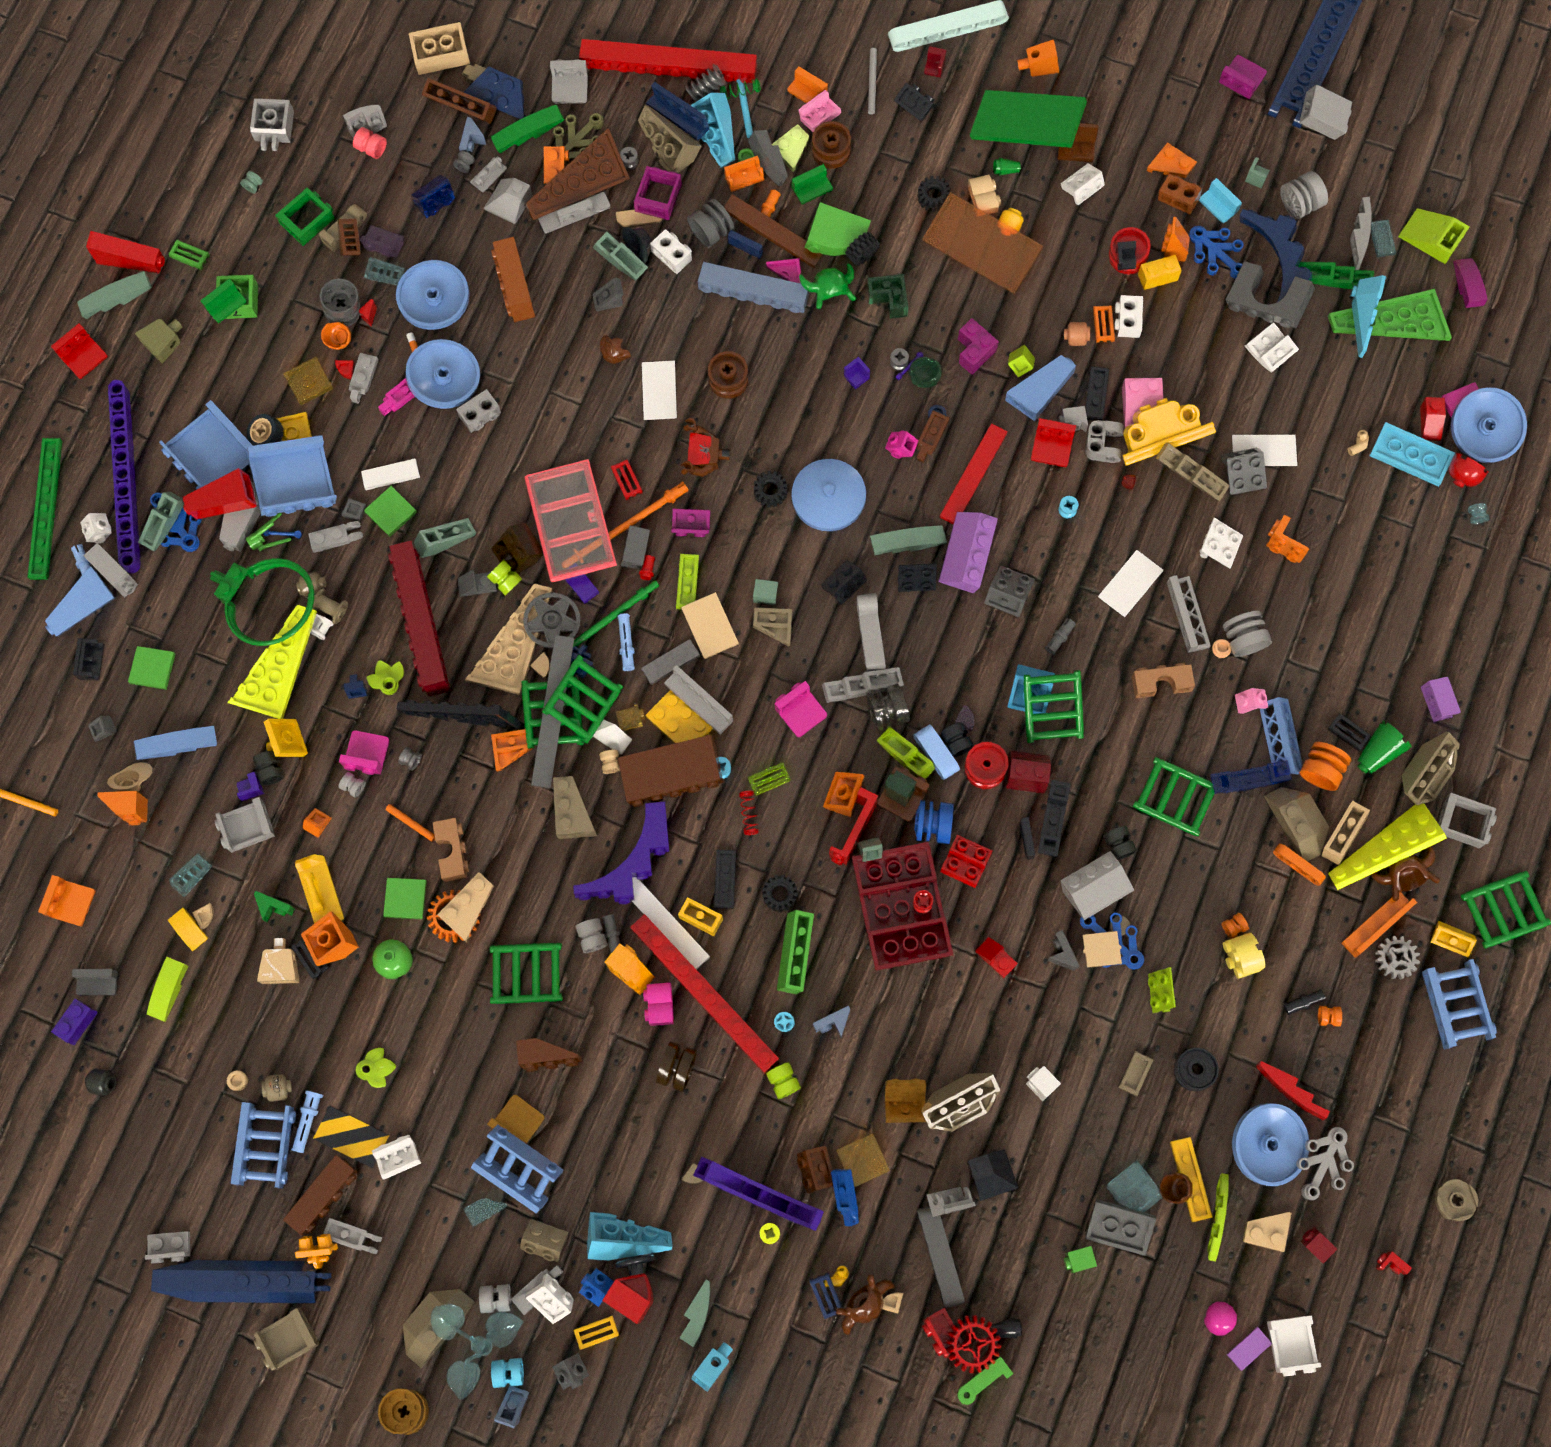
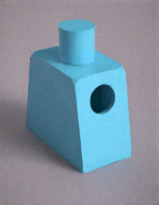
M725 1342L722 1343L718 1350L713 1348L691 1379L708 1392L728 1365L729 1360L727 1357L733 1349ZM713 1360L719 1363L717 1367L712 1366L711 1362Z

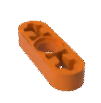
M1278 844L1274 849L1273 854L1313 884L1320 886L1325 880L1326 876L1320 870L1287 846Z

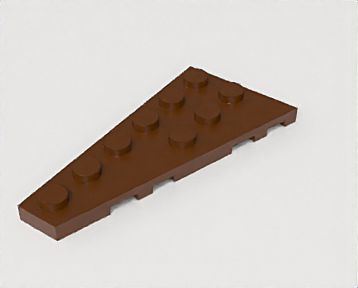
M609 128L525 203L532 221L630 179Z

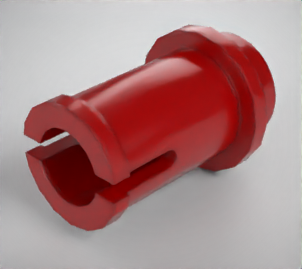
M645 555L642 569L639 571L641 579L651 580V577L654 576L653 566L655 557Z

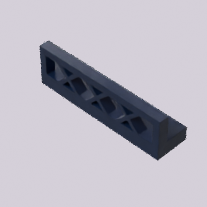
M656 82L651 85L654 95L646 102V105L699 141L710 129L706 115Z

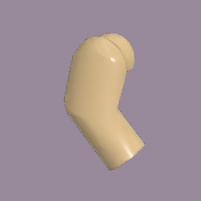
M1360 430L1357 433L1356 444L1347 449L1351 456L1368 447L1369 435L1366 430Z

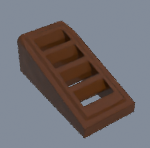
M338 219L340 256L361 255L356 219ZM343 224H352V228H343ZM353 231V235H344V232ZM345 239H353V242H345ZM346 246H354V249L346 250Z

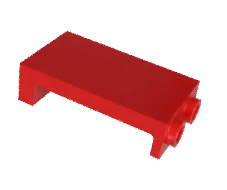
M860 787L856 803L864 807L843 849L839 850L833 846L830 847L829 857L832 858V862L838 865L848 864L877 806L878 795Z

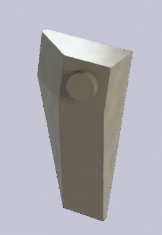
M645 105L638 122L646 137L650 138L653 144L652 149L654 152H657L661 166L666 171L679 173L694 162L701 145L685 131L648 105Z

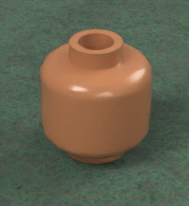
M1070 322L1068 329H1064V340H1068L1070 346H1085L1087 341H1090V326H1087L1085 322Z

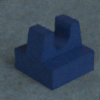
M357 674L350 675V683H344V690L348 698L368 696L364 682L358 679Z

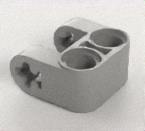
M1093 421L1089 426L1086 438L1085 454L1087 458L1109 463L1120 462L1122 451L1118 448L1104 447L1105 436H1122L1124 425L1113 421ZM1092 430H1099L1100 434H1095ZM1091 447H1097L1099 451H1093Z

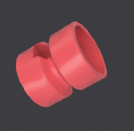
M361 127L353 139V147L361 152L365 151L367 155L375 159L382 156L387 145L386 138L376 133L374 134L373 131L365 127Z

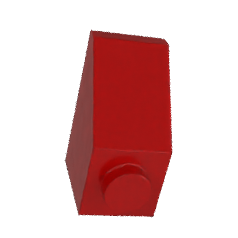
M1426 397L1420 406L1421 438L1427 441H1441L1446 416L1445 398Z

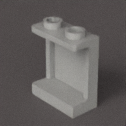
M260 797L252 799L253 803L225 814H215L217 820H214L217 830H221L223 837L220 840L224 849L227 848L232 853L275 837L265 803Z

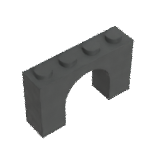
M1244 261L1226 298L1229 309L1234 312H1245L1250 317H1261L1269 323L1277 322L1285 328H1297L1315 290L1312 281L1294 277L1287 294L1282 300L1275 304H1262L1255 300L1256 290L1264 276L1262 267Z

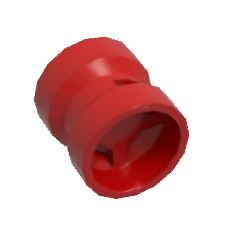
M921 890L914 896L913 907L918 913H928L933 906V896L930 892Z

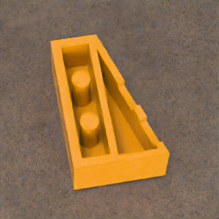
M619 944L605 961L609 971L639 995L647 988V984H650L655 978L638 959L635 950L627 944L625 946Z

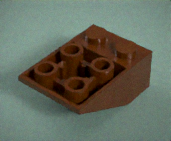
M537 1038L516 1041L518 1065L527 1072L538 1071V1067L556 1069L561 1064L566 1065V1067L578 1066V1062H583L579 1054Z

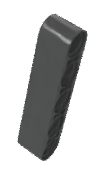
M930 1206L917 1209L944 1307L947 1309L964 1304V1296L941 1216L932 1217Z

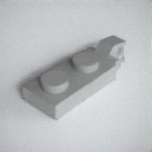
M363 353L359 354L349 385L351 402L359 404L362 394L365 395L369 391L378 364V357Z
M557 1265L550 1272L548 1269L541 1271L511 1299L523 1315L527 1314L534 1307L526 1299L527 1292L541 1284L544 1275L549 1274L556 1280L563 1273V1270Z

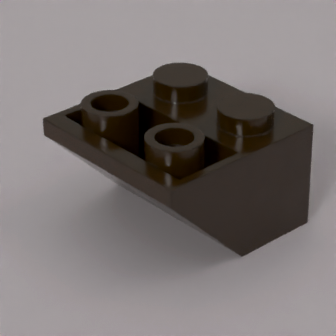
M526 523L509 526L491 548L499 562L501 563L505 560L510 565L511 572L515 571L517 574L536 564L543 556L542 547Z

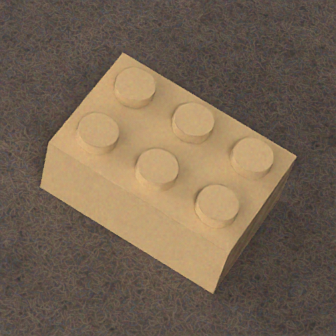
M460 22L409 33L418 75L470 64Z

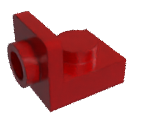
M1392 1251L1383 1252L1376 1261L1378 1265L1375 1267L1378 1270H1384L1389 1263V1268L1398 1275L1400 1273L1408 1274L1412 1269L1411 1266Z

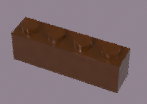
M427 78L421 94L428 99L489 124L492 123L497 109L491 103L430 78Z
M335 1155L284 1217L283 1221L300 1235H310L317 1227L316 1222L320 1218L323 1219L329 1213V1206L342 1197V1190L355 1181L357 1178L355 1174L358 1171L341 1156Z

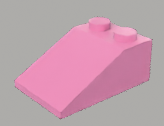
M1125 378L1122 386L1124 429L1128 425L1134 424L1133 415L1140 410L1139 407L1147 404L1153 406L1157 404V400L1163 399L1162 378Z

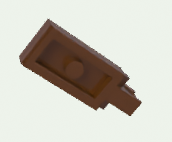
M934 410L932 411L918 440L916 448L919 450L916 457L917 461L924 463L927 455L932 456L948 425L950 417Z

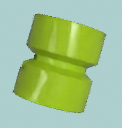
M505 560L487 576L493 584H498V589L504 595L522 580L515 571L511 572V567Z
M789 1062L766 1073L770 1084L775 1085L773 1090L778 1099H782L801 1089L797 1078L792 1077L794 1071Z

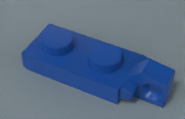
M851 1169L832 1170L831 1175L837 1209L843 1215L845 1226L856 1225L859 1223L852 1171Z

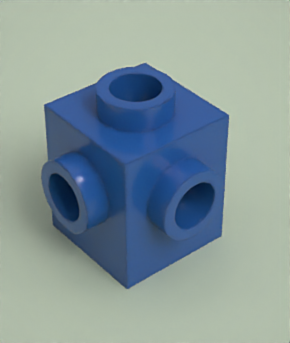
M596 1268L591 1275L587 1273L582 1279L581 1284L583 1286L579 1293L599 1307L614 1281Z

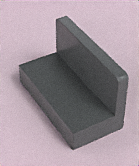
M113 969L72 970V977L77 979V995H116L117 971Z

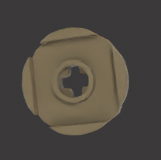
M1459 1179L1444 1182L1435 1192L1436 1207L1443 1217L1448 1220H1467L1473 1216L1478 1206V1196L1475 1189L1470 1184ZM1455 1194L1456 1197H1461L1462 1201L1459 1202V1206L1452 1203L1453 1195Z

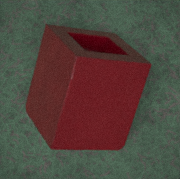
M929 46L924 74L941 78L947 50Z

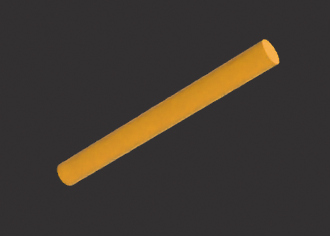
M0 789V797L52 816H57L58 809Z

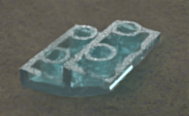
M1138 1161L1134 1162L1105 1185L1120 1206L1141 1212L1147 1211L1162 1199L1160 1189Z

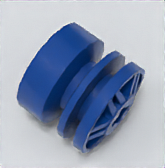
M920 800L915 816L914 830L916 841H921L922 833H926V842L930 841L931 834H936L937 843L950 844L954 804L940 802L938 810H934L933 801H930L928 810L925 809V800Z

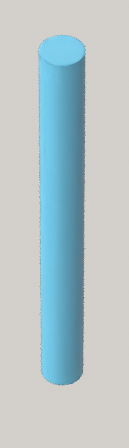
M737 79L736 82H738L739 89L744 94V83ZM739 92L747 138H750L753 129L746 94L743 96Z

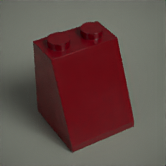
M1010 751L1006 789L1045 793L1049 784L1051 770L1049 755Z

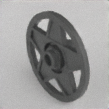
M545 593L529 603L524 613L523 623L527 635L533 642L542 647L553 648L555 635L560 636L561 631L572 632L568 636L570 638L576 636L581 619L576 604L569 597L559 593ZM560 598L553 606L542 599ZM570 605L575 611L576 621L566 616ZM534 606L538 616L528 622L529 613ZM544 632L547 643L537 639L532 633Z

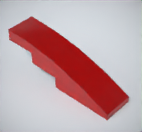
M1260 1061L1257 1063L1256 1068L1287 1099L1321 1120L1327 1119L1330 1111L1312 1103L1314 1095L1296 1086L1298 1078L1265 1062Z

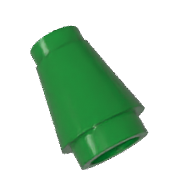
M1000 157L993 162V173L998 174V176L1020 172V162Z

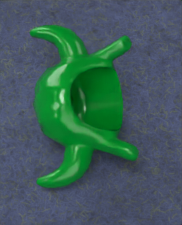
M849 263L847 264V273L845 275L836 268H825L818 272L814 282H809L803 275H799L803 288L817 294V309L822 308L823 300L838 295H847L851 301L856 300V297L848 287V284L854 279V269Z

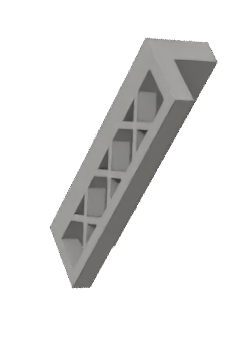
M1177 575L1169 577L1167 586L1187 652L1210 648L1211 645L1190 577L1179 579ZM1186 582L1188 590L1186 594L1182 593L1181 583ZM1185 599L1193 604L1191 612L1187 610ZM1190 616L1198 620L1199 625L1196 629L1192 627ZM1195 634L1201 636L1205 644L1198 645Z
M677 665L673 668V674L664 682L665 686L721 735L733 722V716Z

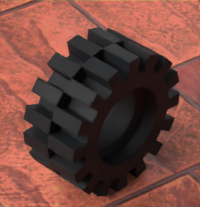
M930 176V180L925 178L924 182L921 181L918 188V202L921 203L922 208L926 206L927 211L931 208V212H935L936 208L937 211H941V207L944 209L946 204L948 205L951 189L949 183H945L944 178L939 180V176H936V179ZM935 189L940 191L941 196L939 198H930L927 192Z
M864 232L863 235H859L857 239H854L853 243L849 244L850 246L847 247L845 253L855 266H859L874 256L873 254L879 249L880 243L870 232Z
M767 471V474L763 472L761 477L757 476V481H754V496L758 503L761 502L763 506L767 504V507H770V505L776 507L777 503L780 505L782 500L786 499L787 484L781 474L777 475L776 471L773 474L771 471ZM768 483H773L777 486L778 490L773 495H767L763 491L764 486Z
M785 875L770 877L765 882L762 890L764 903L775 912L776 910L779 912L787 911L797 901V886L790 877H785ZM778 886L786 888L788 892L787 897L781 901L776 900L772 895L773 890Z

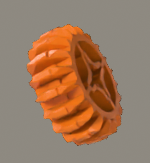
M450 890L449 896L444 891V898L437 895L436 899L438 902H431L434 909H428V912L433 914L427 916V920L432 921L428 926L434 928L432 933L434 935L438 934L440 940L445 936V941L449 942L452 937L453 942L457 943L460 936L452 928L451 931L443 929L439 923V920L442 919L438 914L456 896L454 890ZM473 926L472 930L476 931L477 928Z

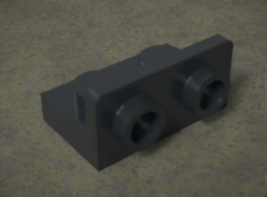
M905 83L894 98V101L922 122L930 110L937 107L933 103L934 99L927 93L925 96L919 93L921 89L914 83L911 86Z

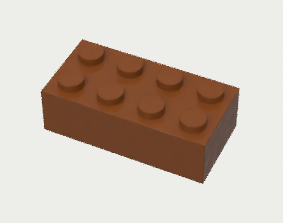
M514 237L493 242L494 249L491 252L509 317L512 316L514 322L534 318L535 314Z

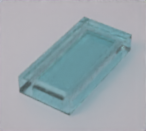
M1389 220L1371 222V235L1377 258L1395 255L1396 249Z

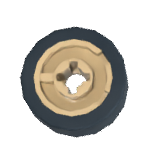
M260 414L250 421L246 436L253 446L281 442L284 429L278 419L267 414Z

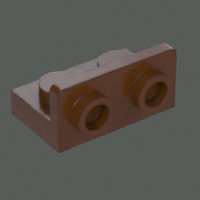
M826 1146L805 1150L797 1154V1164L801 1169L802 1183L807 1193L833 1187L831 1175L833 1169Z

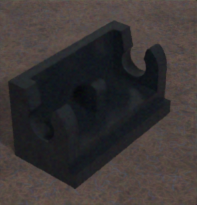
M78 638L73 675L79 680L100 681L104 652L103 643H98V640Z

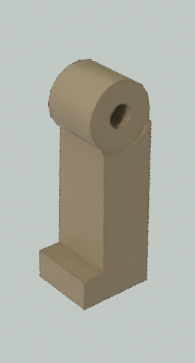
M354 204L339 219H356L357 228H359L367 218V213L357 204ZM337 220L326 231L323 229L318 234L322 243L333 252L340 247ZM343 224V228H352V224ZM353 231L344 232V235L353 234Z

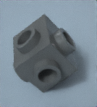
M579 1353L552 1367L563 1390L570 1386L572 1390L584 1384L582 1380L589 1376Z

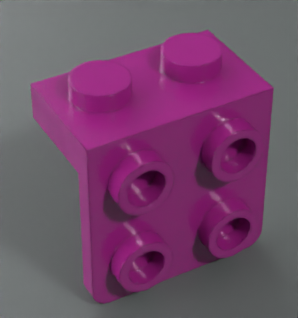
M1237 55L1229 67L1225 66L1219 83L1250 99L1266 76L1267 71L1246 58Z

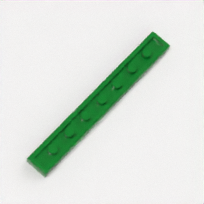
M42 438L27 576L30 580H48L62 450L61 438Z

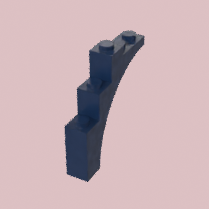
M1242 209L1240 223L1253 228L1261 234L1273 247L1279 258L1283 281L1277 302L1285 297L1294 277L1312 281V272L1306 267H1298L1305 254L1304 246L1297 241L1291 242L1297 229V221L1287 215L1285 217L1279 215L1277 221H1275L1270 216L1264 217L1258 215L1253 210L1247 211Z

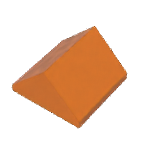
M835 772L823 807L851 817L857 802V793L864 783V775Z

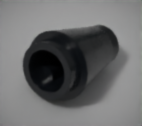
M1011 1318L991 1326V1329L997 1328L998 1330L993 1336L999 1335L1001 1338L1015 1339L1018 1336H1022L1020 1319Z

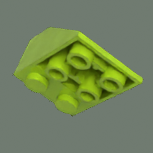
M1417 208L1398 237L1446 264L1470 226L1454 217Z

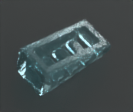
M370 257L364 278L398 285L405 268ZM380 269H384L382 274H379ZM387 270L391 271L389 276H386ZM394 272H398L396 279L393 278Z
M197 854L169 879L170 885L185 897L212 866ZM198 863L203 868L200 870L195 864ZM191 868L197 873L196 875L190 872ZM187 875L191 879L188 881L184 876ZM182 881L185 885L182 886L179 882Z

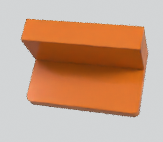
M798 66L795 70V79L787 88V91L803 102L808 103L824 90L828 91V84Z

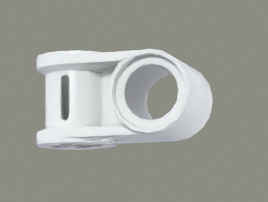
M316 614L310 633L321 640H325V634L330 626L332 627L334 624L329 619Z

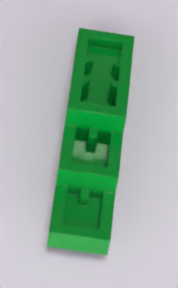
M553 105L505 127L491 136V139L497 151L502 153L514 144L520 146L532 137L537 139L564 121L558 105Z
M1300 262L1298 266L1299 268L1301 266L1306 267L1312 272L1313 284L1352 289L1353 286H1357L1360 279L1371 278L1375 275L1374 271L1355 270V267L1336 266L1334 262Z

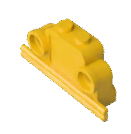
M1167 398L1157 400V404L1150 406V404L1139 407L1140 410L1133 415L1134 424H1130L1124 429L1123 434L1128 448V453L1122 455L1125 466L1157 455L1165 443H1169L1176 448L1216 433L1214 424L1210 422L1201 426L1199 420L1200 412L1195 405L1187 404L1180 406L1178 402L1168 401Z

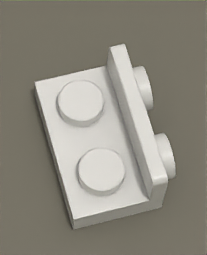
M1089 163L1061 183L1062 189L1074 197L1077 205L1081 204L1105 185L1102 172Z
M549 1274L544 1275L542 1283L526 1294V1299L552 1324L564 1318L572 1311L574 1302L572 1295L566 1292L558 1284L557 1280Z

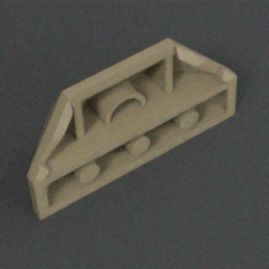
M1445 732L1423 744L1402 774L1404 793L1415 805L1434 801L1455 771L1457 750L1460 744L1449 732Z
M1284 787L1265 795L1267 803L1296 853L1307 862L1320 856L1329 826L1309 793Z
M993 1073L967 1074L933 1092L921 1112L930 1129L953 1132L988 1113L996 1095L1001 1090Z
M461 1289L429 1292L403 1324L406 1355L420 1368H423L476 1302Z

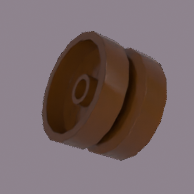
M836 121L821 123L812 134V155L814 160L819 165L824 164L827 169L843 166L848 161L851 152V135L849 130L843 124Z
M723 351L716 354L710 360L708 378L711 390L717 396L724 399L738 397L746 390L748 386V365L740 354L732 351Z

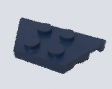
M488 67L464 91V93L491 103L497 107V110L518 119L526 117L523 108L525 103L522 94V80L502 71Z

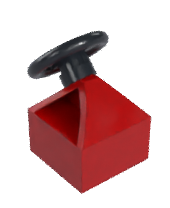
M653 1254L616 1262V1268L628 1267L630 1276L616 1279L602 1300L636 1324L641 1323L653 1304L652 1287L645 1274V1267H643V1263L655 1260V1255Z

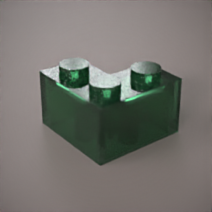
M904 274L867 278L869 304L887 302L889 319L908 317Z

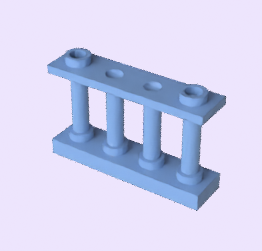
M1474 959L1465 962V968L1438 973L1435 967L1422 971L1443 1049L1453 1048L1457 1046L1456 1042L1459 1039L1485 1034L1486 1041L1496 1038V1026L1491 1021L1478 977L1480 974L1479 967L1474 963ZM1468 976L1470 988L1446 993L1441 991V981ZM1474 996L1476 1007L1454 1012L1447 1011L1445 1005L1447 1000ZM1479 1015L1481 1027L1457 1032L1452 1029V1020Z
M242 1102L231 1184L244 1186V1181H247V1179L275 1181V1187L283 1189L284 1184L288 1180L286 1165L292 1123H295L296 1111L291 1106H285V1112L256 1110L254 1108L255 1105L252 1103ZM255 1118L284 1120L282 1133L255 1131L252 1128V1121ZM252 1139L281 1141L279 1153L251 1151L249 1143ZM250 1159L278 1161L277 1173L248 1171L246 1169L247 1161Z
M497 1125L487 1135L493 1141L487 1155L482 1153L473 1162L471 1168L537 1214L549 1199L543 1194L549 1181L554 1182L564 1170L508 1132L505 1128ZM500 1146L509 1152L503 1166L493 1160ZM516 1157L526 1164L520 1177L510 1171ZM533 1169L543 1175L536 1189L526 1182Z

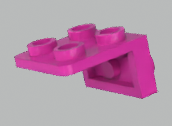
M806 681L795 684L791 688V692L787 695H780L775 703V710L797 737L803 736L827 717L826 711L810 693V686Z
M353 731L346 755H340L339 762L344 769L349 771L360 770L369 775H374V773L381 775L389 739L386 736Z

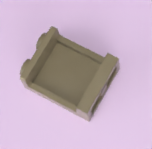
M302 1308L292 1310L290 1314L261 1331L255 1332V1339H253L256 1348L261 1350L264 1355L263 1362L265 1366L272 1371L278 1370L320 1345Z

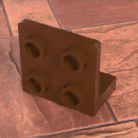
M1080 123L1072 148L1058 147L1057 160L1093 163L1099 125Z

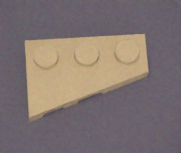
M478 872L441 910L438 916L467 942L473 926H475L477 918L494 886Z

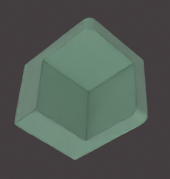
M1255 157L1245 182L1262 189L1270 170L1258 166L1259 158Z
M756 579L753 602L776 605L778 582Z

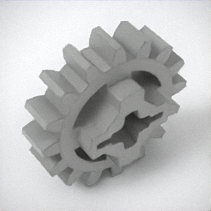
M1396 936L1391 937V941L1388 938L1383 940L1384 944L1378 945L1381 950L1375 952L1379 956L1375 962L1381 963L1378 969L1384 968V975L1386 976L1390 973L1391 979H1395L1397 975L1400 980L1404 978V974L1407 977L1411 976V971L1415 972L1417 970L1414 965L1420 964V961L1416 959L1420 953L1414 952L1417 946L1411 947V940L1404 942L1403 936L1398 940ZM1399 945L1400 948L1395 949L1394 947L1390 946ZM1396 954L1399 955V961L1395 960L1397 957ZM1396 967L1405 968L1404 970H1395Z

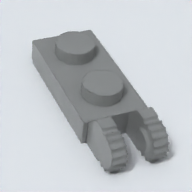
M349 522L346 525L342 524L308 533L312 551L319 552L361 539L363 537L362 532L350 533L349 535L347 532L360 528V522Z
M329 1218L323 1233H330L333 1242L377 1254L378 1250L364 1245L366 1237L376 1242L382 1241V1237L368 1233L367 1230Z

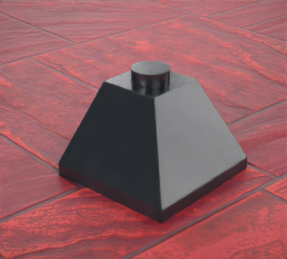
M1005 1149L967 1161L980 1201L1018 1188Z

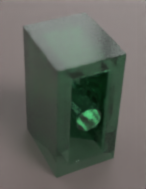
M896 770L894 775L890 774L885 782V796L906 807L915 792L917 782Z

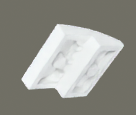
M1274 322L1245 345L1253 357L1270 372H1273L1299 350L1288 335L1284 336Z

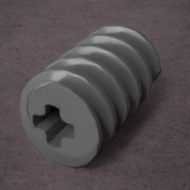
M715 64L712 65L714 71L710 68L707 69L709 75L703 72L701 74L703 79L696 77L697 84L691 81L692 88L686 85L688 94L696 102L709 93H714V90H719L720 86L725 85L724 76Z

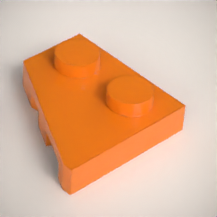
M525 729L491 734L497 772L533 749L527 748Z

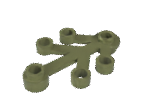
M598 113L592 114L589 122L576 135V117L571 114L566 116L568 143L565 147L566 150H569V159L576 158L585 147H588L598 137L596 135L592 139L582 140L592 129L598 130L603 127L602 115ZM558 126L553 130L554 137L556 138V147L563 146L562 138L565 135L564 129ZM573 148H581L579 152H570Z

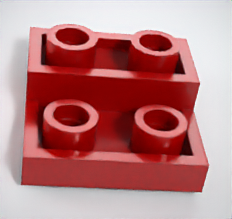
M957 835L940 872L976 888L992 854V850Z

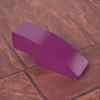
M1472 258L1454 260L1460 295L1463 294L1465 308L1484 306L1488 299L1476 263Z

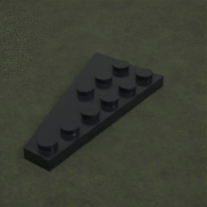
M406 700V702H398L396 708L403 714L429 718L431 715L448 721L449 717L456 719L460 723L489 726V723H491V725L502 729H507V726H513L517 730H523L525 724L512 716L509 711L503 710L502 706L496 704L486 707L478 703L468 706L457 702L456 705H451L448 702L434 704L430 701L417 703L413 700Z

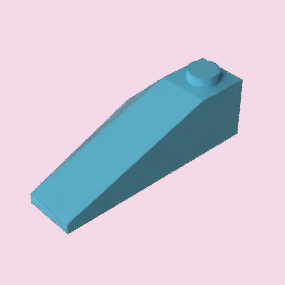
M590 1212L587 1238L588 1259L608 1261L672 1250L671 1232L652 1226L641 1227L635 1225V1221L629 1219L627 1222L616 1219L617 1216L613 1214Z

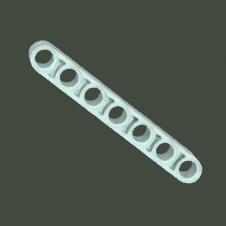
M998 0L893 28L888 32V37L893 51L899 52L1001 25L1009 19L1003 1Z

